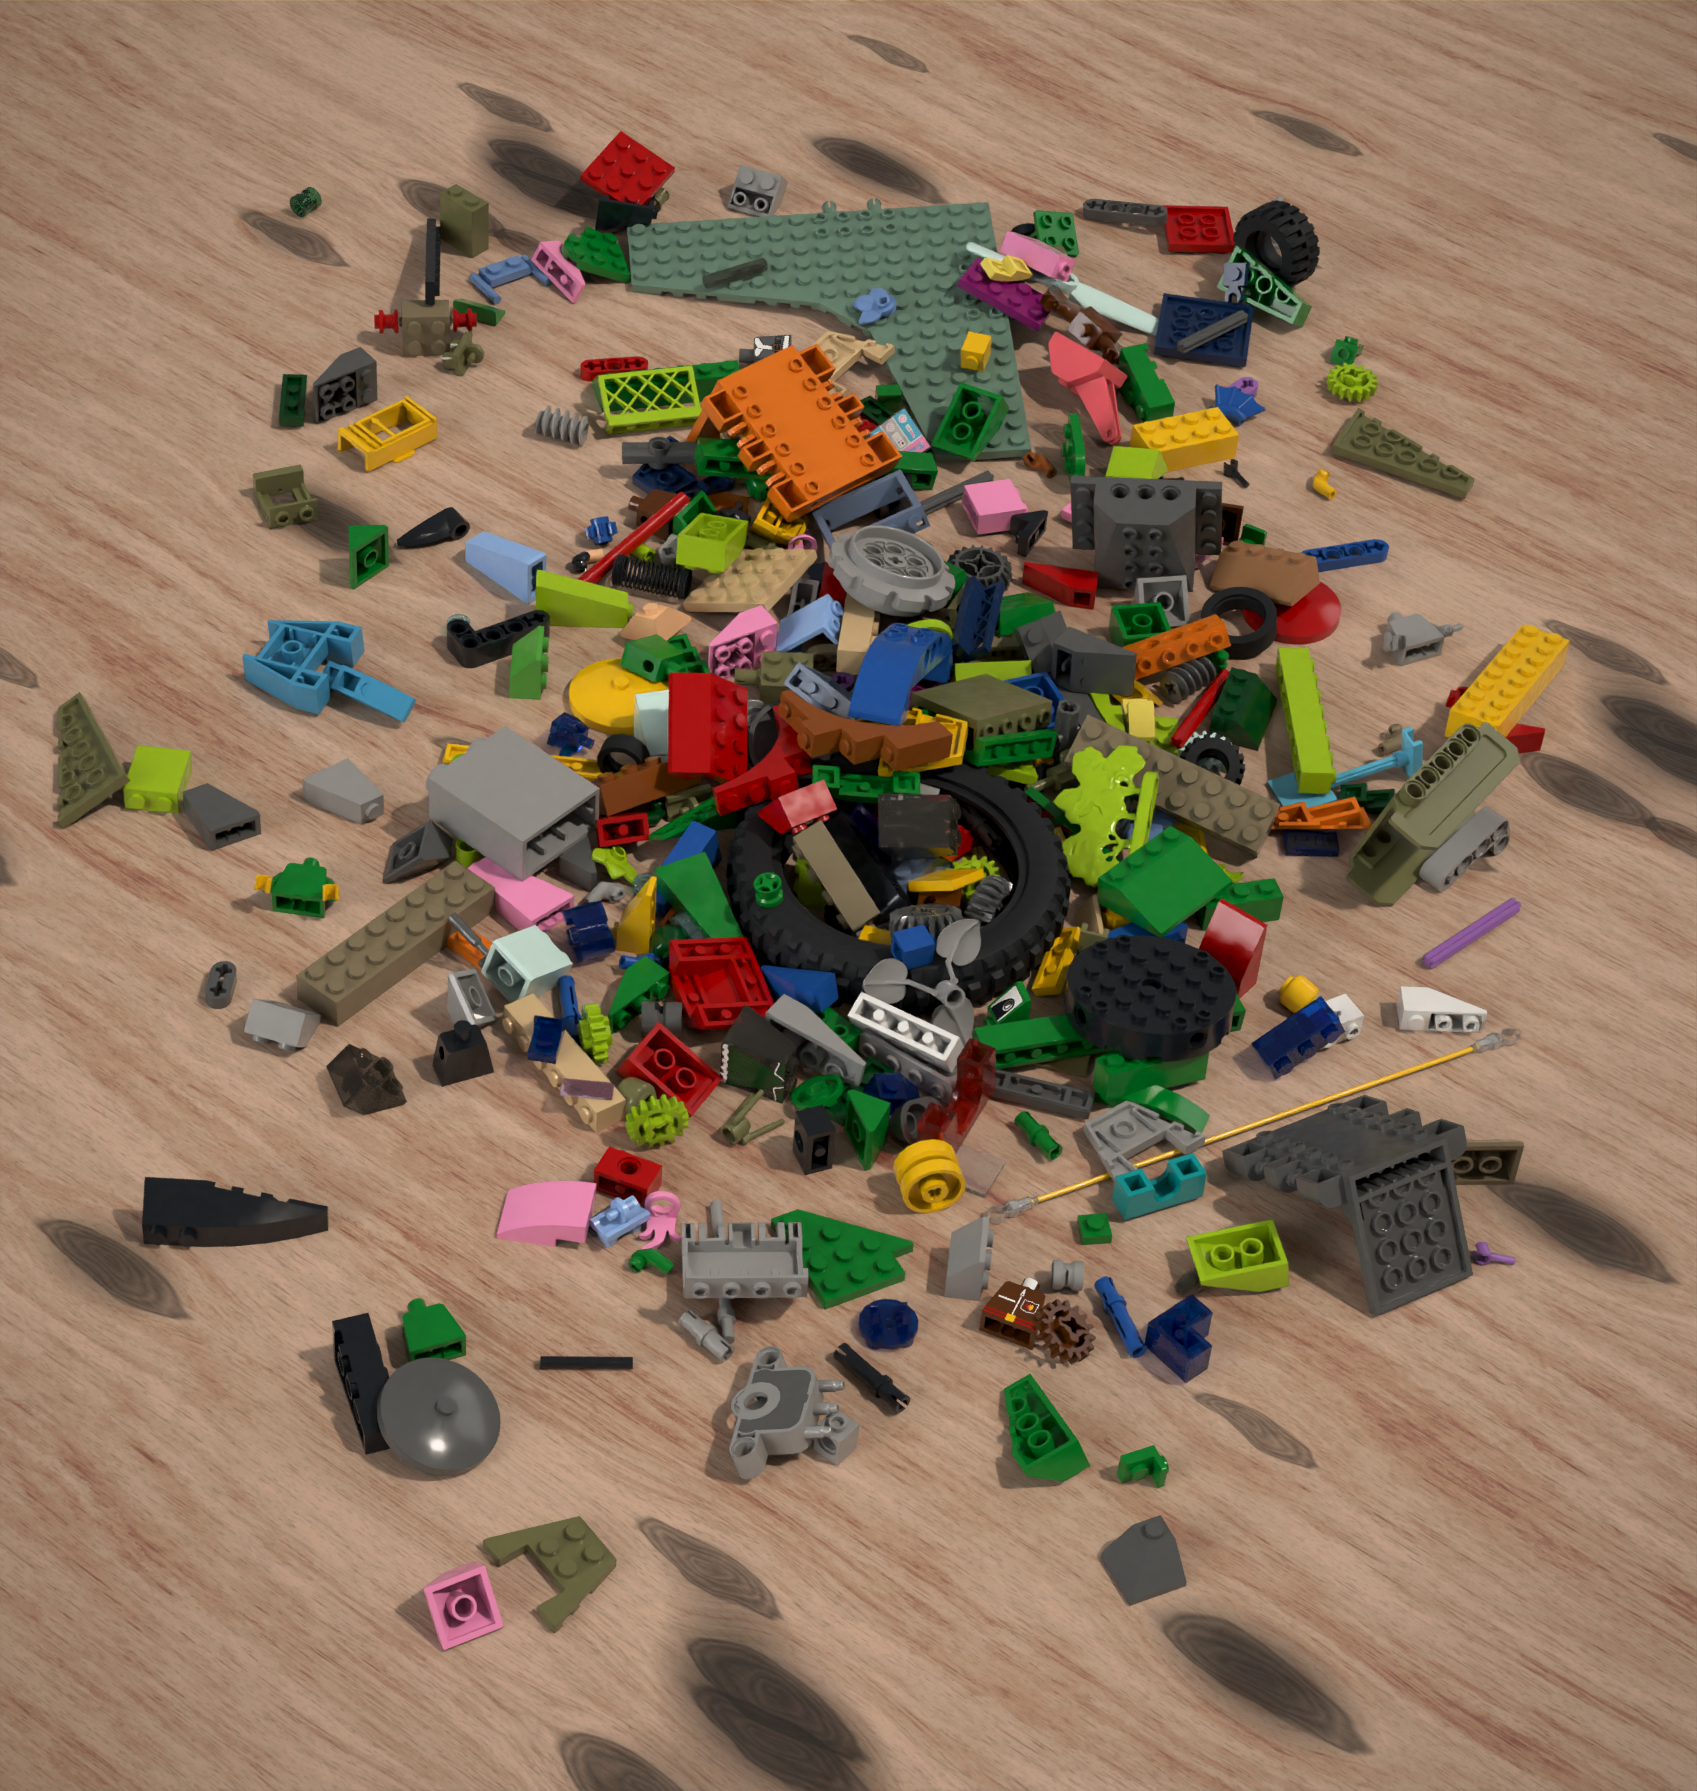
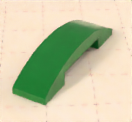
M812 765V784L824 780L832 798L857 803L885 804L920 798V773L893 771L892 777L843 774L840 773V767Z
M1157 1085L1109 1102H1105L1096 1091L1094 1100L1110 1107H1115L1126 1100L1134 1102L1158 1113L1159 1117L1184 1125V1130L1195 1134L1196 1131L1202 1133L1210 1116L1187 1098Z

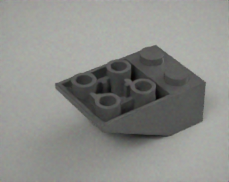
M361 347L341 354L313 383L314 423H322L378 400L377 361Z
M1068 627L1053 643L1051 679L1055 685L1072 692L1131 696L1134 691L1137 653Z

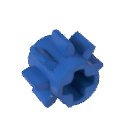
M608 516L591 519V525L585 528L587 539H594L595 545L612 542V536L618 534L616 522H609Z

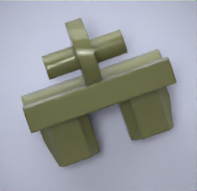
M465 332L461 339H453L450 343L451 352H445L442 356L445 369H455L457 376H464L471 363H480L485 356L481 346L472 343V332Z
M697 784L686 788V790L664 796L666 819L672 821L711 798V785L705 784L701 786Z

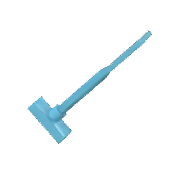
M1412 727L1402 729V750L1392 753V756L1337 774L1336 783L1331 784V788L1395 766L1397 768L1402 767L1410 778L1422 766V741L1413 742L1414 729ZM1294 772L1267 781V785L1281 807L1304 801L1307 808L1337 801L1331 789L1330 794L1298 793Z

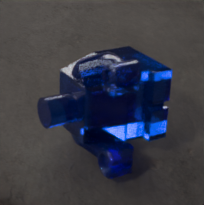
M564 712L552 721L547 744L553 747H560L559 756L571 757V755L579 752L583 747L592 749L595 740L587 737L589 728L580 719Z

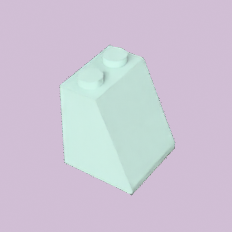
M669 690L635 694L634 736L648 748L650 757L668 755Z
M536 925L493 941L481 973L511 1003L532 993L539 998L557 985L556 982L559 977L568 976L573 963L566 953L557 948L545 932H542Z

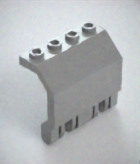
M754 1222L728 1223V1244H725L724 1223H718L716 1227L717 1238H706L707 1227L705 1223H698V1244H695V1223H681L684 1298L762 1299L807 1297L809 1277L808 1268H803L801 1222H788V1243H785L784 1222H777V1237H766L767 1229L765 1222H758V1243H755Z

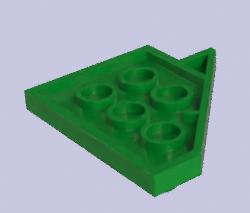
M799 1209L771 1218V1227L775 1233L777 1222H784L785 1243H788V1222H801L803 1268H808V1284L825 1310L905 1281L906 1273L896 1258L913 1252L914 1244L910 1240Z

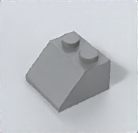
M252 999L244 1032L252 1034V1040L268 1044L270 1039L279 1042V1048L295 1051L296 1047L307 1046L322 1021L323 1014L274 1000Z

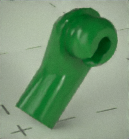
M654 1248L637 1250L628 1261L629 1268L634 1272H640L642 1268L654 1266L664 1275H667L675 1265V1263Z

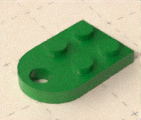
M1069 414L1068 424L1063 426V436L1066 440L1065 443H1061V457H1065L1064 472H1068L1070 482L1071 476H1085V446L1079 414Z

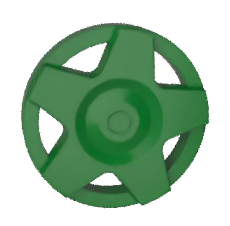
M818 1075L798 1085L792 1092L791 1100L794 1107L798 1110L819 1105L831 1107L837 1103V1099L843 1093L844 1085L841 1078L837 1075Z

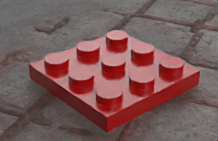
M620 131L581 174L580 180L600 194L609 195L610 200L646 205L675 173V167Z
M1162 205L1166 207L1168 221L1164 224L1168 251L1176 253H1233L1235 241H1233L1234 232L1228 207Z

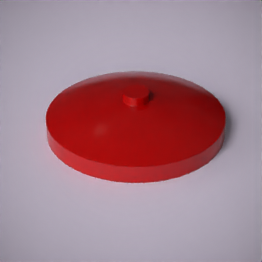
M1322 582L1292 607L1274 603L1277 611V634L1274 639L1276 642L1294 645L1315 643L1329 637L1337 629L1340 622V601L1337 595ZM1241 609L1246 623L1254 631H1257L1263 623L1262 618L1253 611Z

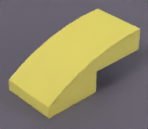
M1006 255L1002 261L985 257L980 263L988 277L996 281H1019L1028 279L1033 275L1023 259Z

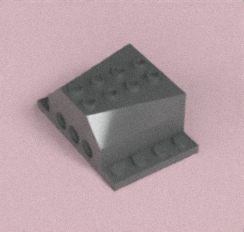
M1071 476L1073 549L1095 550L1094 571L1099 572L1097 588L1135 590L1136 579L1186 575L1188 592H1193L1196 554L1220 555L1222 549V482Z

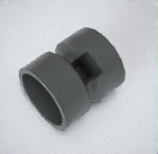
M642 1001L641 1037L644 1038L660 1022L673 1035L681 1039L682 1002H666L663 1006H660L658 1001Z

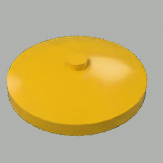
M622 658L598 661L579 671L574 676L569 687L571 711L587 727L606 734L633 735L635 694L669 690L668 679L653 682L620 666Z

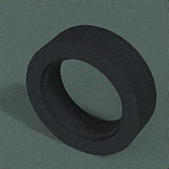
M1231 587L1213 594L1202 607L1201 619L1214 614L1220 616L1230 610L1245 609L1257 613L1263 620L1261 627L1251 634L1243 636L1228 635L1231 646L1224 648V650L1229 653V658H1248L1258 655L1273 643L1277 634V611L1273 601L1266 594L1249 587Z

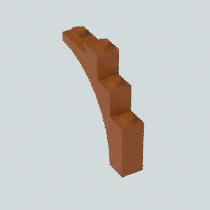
M792 690L781 692L780 704L778 706L779 715L798 733V745L811 758L840 751L853 765L882 758L896 772L950 757L953 734L939 721L901 726L858 722L821 710L800 698Z

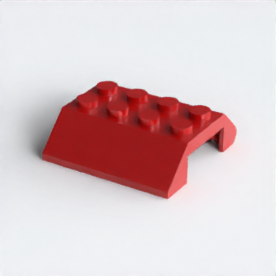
M712 673L669 674L668 774L685 781L704 776L724 784L747 772V688Z

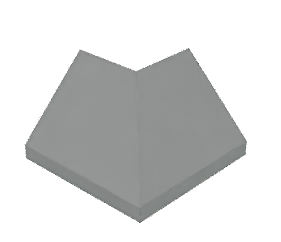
M476 969L453 972L448 975L447 1011L453 1024L460 1020H466L471 1025L475 1024L480 1028L498 1020Z

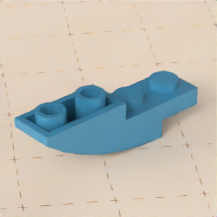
M329 660L322 672L328 674L331 691L403 723L407 720L416 702L415 698L343 664L339 665Z

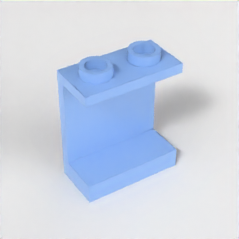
M826 594L781 619L776 651L801 652L802 643L822 632L837 645L839 643L844 613L841 604L835 601L829 594Z

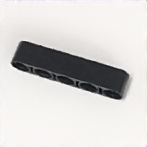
M840 810L825 827L880 911V915L889 922L890 913L896 909L908 907L911 904V900L854 819L845 811Z

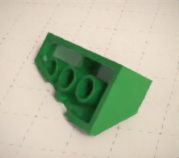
M713 796L652 832L648 837L649 840H667L682 837L693 820L715 831L730 828L736 830L740 821L745 820L744 813L748 807L720 816L716 810Z
M1031 1374L1004 1388L1006 1410L1010 1422L1009 1434L1013 1445L1011 1447L1012 1455L1026 1476L1064 1482L1090 1467L1078 1439Z

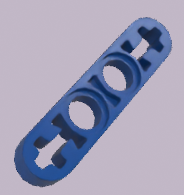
M1372 539L1309 549L1301 553L1316 557L1318 572L1384 562L1387 559L1389 545L1383 540ZM1349 553H1356V554H1359L1360 556H1354V555H1351V554H1349Z

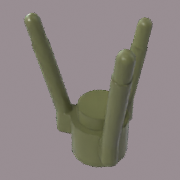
M759 1090L756 1095L753 1092L750 1093L730 1120L721 1127L722 1136L730 1144L736 1145L741 1141L743 1145H746L752 1139L784 1124L785 1121L780 1119L749 1133L751 1124L745 1115L764 1094L763 1090Z

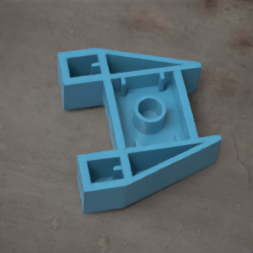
M269 620L267 622L270 638L268 643L257 657L247 654L242 656L245 680L295 709L320 714L331 699L328 674L316 672V670L324 660L354 667L365 651L362 627L339 621Z

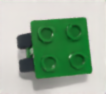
M1036 210L1033 212L1035 224H1020L1011 231L1040 240L1051 247L1061 245L1064 247L1067 256L1076 257L1079 255L1072 213Z

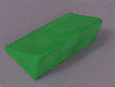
M455 299L453 301V308H456L458 313H466L467 309L471 308L472 313H476L477 321L496 326L505 314V310L466 299Z

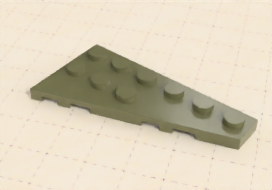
M1360 408L1356 410L1332 446L1331 453L1340 455L1343 458H1348L1363 465L1383 470L1386 473L1406 478L1409 481L1429 486L1432 489L1449 493L1455 497L1465 499L1474 484L1475 479L1453 465L1446 466L1439 461L1440 457L1434 453L1428 455L1423 452L1422 446L1394 429L1387 430L1382 427L1380 420L1376 418L1369 419L1364 416L1365 411Z
M80 692L58 707V729L61 732V740L58 741V748L61 750V756L58 757V787L61 789V797L58 798V806L61 808V814L58 815V823L63 829L92 808L99 806L103 800L114 792L121 790L125 784L130 782L88 702Z

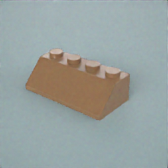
M1240 540L1233 541L1220 552L1210 582V590L1221 591L1231 587H1249L1263 592L1273 603L1292 607L1320 584L1317 559L1304 553H1294L1280 548L1274 549L1260 544L1244 543Z

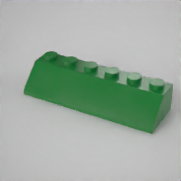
M737 360L688 365L693 366L699 402H702L704 397L711 394L718 380L741 370ZM688 373L677 374L674 380L685 387L689 382ZM597 375L592 380V385L601 411L604 412L598 383L599 375ZM661 376L654 377L651 380V383L659 389H662L668 382ZM631 379L627 385L638 392L644 384L638 379ZM614 381L605 382L606 389L612 394H615L621 387ZM670 384L664 392L673 399H676L681 391ZM647 386L641 395L652 402L657 393ZM625 389L617 396L626 404H629L634 398ZM683 394L678 402L681 404L693 403V399ZM662 396L655 403L656 406L672 404ZM637 399L631 407L639 409L647 408L648 406ZM615 401L609 406L610 412L624 410Z

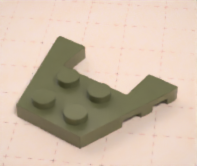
M580 1516L483 1540L484 1550L498 1567L528 1552L561 1591V1593L537 1606V1614L553 1633L560 1630L563 1626V1621L570 1614L573 1615L578 1610L581 1601L589 1593L592 1594L616 1567L617 1559Z

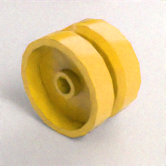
M935 1139L919 1141L901 1151L894 1161L893 1171L900 1185L903 1200L906 1206L915 1212H939L956 1203L965 1192L966 1182L959 1167L956 1153L952 1145L945 1141Z

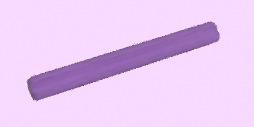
M1510 898L1424 954L1423 964L1427 965L1430 969L1436 967L1520 911L1519 907H1521L1520 902H1517L1515 898Z

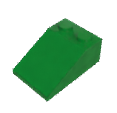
M960 382L931 443V447L975 461L999 431L1008 413L1009 406L1004 397Z

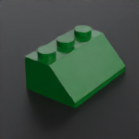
M1275 878L1232 883L1229 888L1194 914L1202 931H1206L1218 902L1224 899L1262 922L1276 921L1280 918L1284 896Z

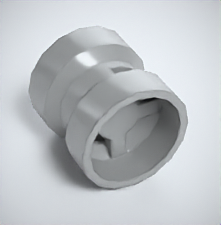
M1053 1260L1051 1289L1061 1290L1064 1287H1070L1073 1291H1082L1084 1280L1083 1261H1073L1070 1264L1064 1263L1062 1260Z

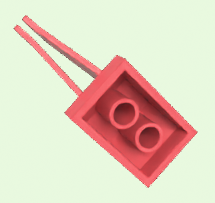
M1055 331L1048 342L1052 373L1059 378V384L1081 398L1102 439L1110 445L1118 444L1122 434L1115 390L1121 388L1128 376L1104 358Z

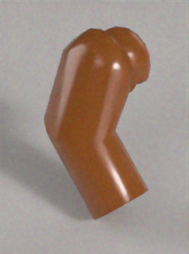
M1027 452L1023 456L1024 464L1029 469L1042 471L1047 478H1053L1056 475V468L1044 455Z

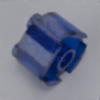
M600 900L562 910L565 925L570 926L569 929L565 930L570 946H576L572 949L577 964L615 952L612 932L607 924L608 918Z

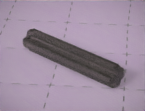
M759 258L704 275L702 282L706 289L765 272L768 270V264L765 258Z

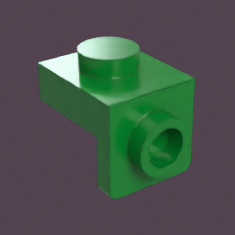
M1345 336V339H1336L1330 361L1342 366L1343 363L1352 365L1356 355L1362 353L1364 345L1358 343L1359 339Z

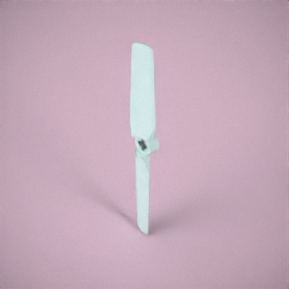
M969 242L966 245V249L969 252L983 258L988 257L1002 261L1005 257L973 242ZM1027 266L1033 274L1030 279L1047 287L1051 285L1056 286L1062 293L1070 294L1068 299L1083 308L1092 306L1099 314L1151 335H1157L1159 318L1091 286L1080 283L1078 278L1072 273L1069 276L1068 282L1049 277Z

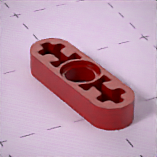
M640 356L589 359L580 364V377L585 381L592 382L597 375L648 370L649 363L646 358Z

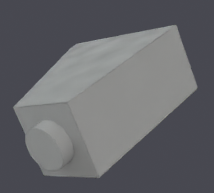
M348 758L302 779L303 798L311 804L361 825L384 815V795Z

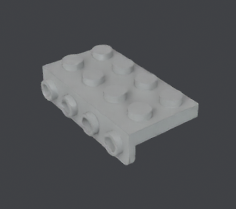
M868 1031L860 1034L858 1052L867 1058L872 1057L892 1068L894 1073L949 1105L983 1073L973 1053L966 1049L953 1072L950 1073L892 1046Z

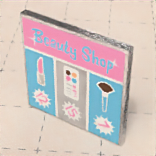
M905 407L870 431L872 433L871 436L884 431L898 451L924 453L932 447Z

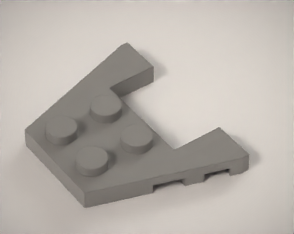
M1127 1100L1084 1124V1133L1114 1183L1116 1176L1138 1170L1127 1160L1128 1158L1163 1139L1168 1140L1185 1155L1205 1145L1206 1136L1198 1131L1192 1134L1184 1130V1125L1176 1121L1170 1124L1159 1119L1158 1113Z

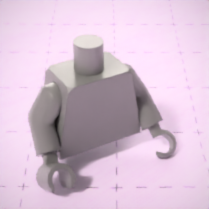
M1394 612L1387 619L1388 627L1387 632L1383 635V650L1386 653H1392L1400 667L1440 656L1444 638L1452 636L1454 632L1461 630L1463 625L1451 626L1446 624L1437 626L1428 622L1420 614L1403 617L1399 612Z

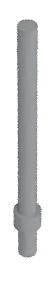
M713 1200L710 1203L713 1238H717L716 1227L718 1223H724L723 1208L720 1200ZM719 1298L718 1324L722 1328V1338L731 1344L735 1341L733 1326L736 1323L735 1309L732 1308L731 1299Z

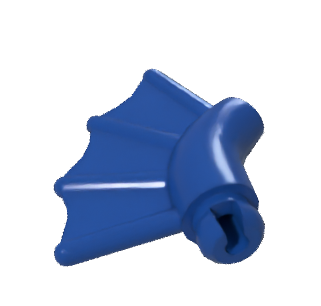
M1218 384L1215 385V407L1221 410L1227 420L1234 422L1237 426H1241L1247 418L1265 411V407L1255 401L1253 394H1245L1236 386L1226 388Z

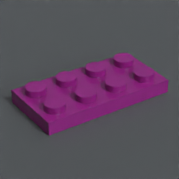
M977 258L960 278L957 287L1038 332L1052 314V311H1046L1044 305L1039 303L1043 294L1020 281H996L990 279L980 264L983 260Z

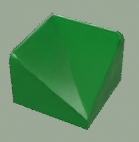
M876 385L875 399L890 411L899 413L902 400L900 385Z

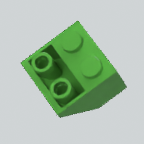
M538 626L513 644L510 669V698L541 700L542 689H547V674H543V672H548L549 657L544 653H548L549 637H544V626Z

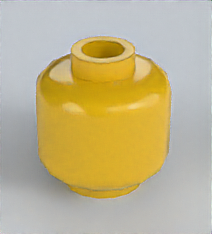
M1301 974L1295 977L1290 975L1278 990L1280 994L1279 1002L1297 1016L1300 1010L1320 1002L1316 998L1319 994V988Z

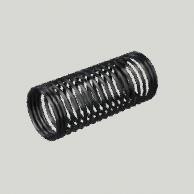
M618 554L614 561L611 582L615 586L621 585V587H630V589L634 588L635 590L652 592L657 595L660 593V595H665L666 597L673 596L674 598L686 600L691 588L692 570L684 567L680 569L679 566L676 568L675 565L672 567L671 564L667 567L666 563L663 565L662 562L660 564L655 562L654 564V561L650 562L645 559L641 561V558L637 560L636 557L632 558V556L628 557L627 555ZM629 562H630L629 573H628V576H627L628 566H629ZM634 562H635L634 571H633V575H632V578H631L632 568H633V565H634ZM638 563H639L638 573H637V577H636V571H637V567H638ZM642 565H643V571H642V575H641V579H640L641 569H642Z

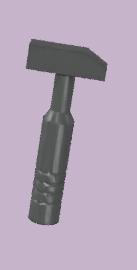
M456 912L451 914L447 920L473 947L478 948L485 956L478 963L482 968L489 950L483 945L481 938Z

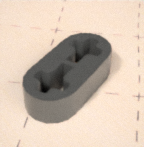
M220 961L211 968L205 988L206 1003L211 1008H226L232 1001L237 983V970L233 963Z

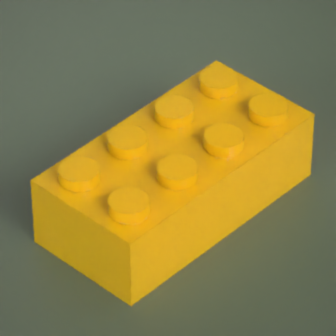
M1215 407L1132 425L1129 447L1159 449L1168 467V472L1235 458L1239 434L1221 410Z

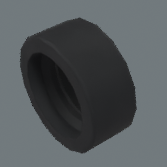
M614 734L603 743L597 756V765L602 774L607 772H613L614 774L620 772L621 767L625 765L616 762L610 753H624L630 756L637 765L645 763V759L650 757L648 748L639 739L631 735Z

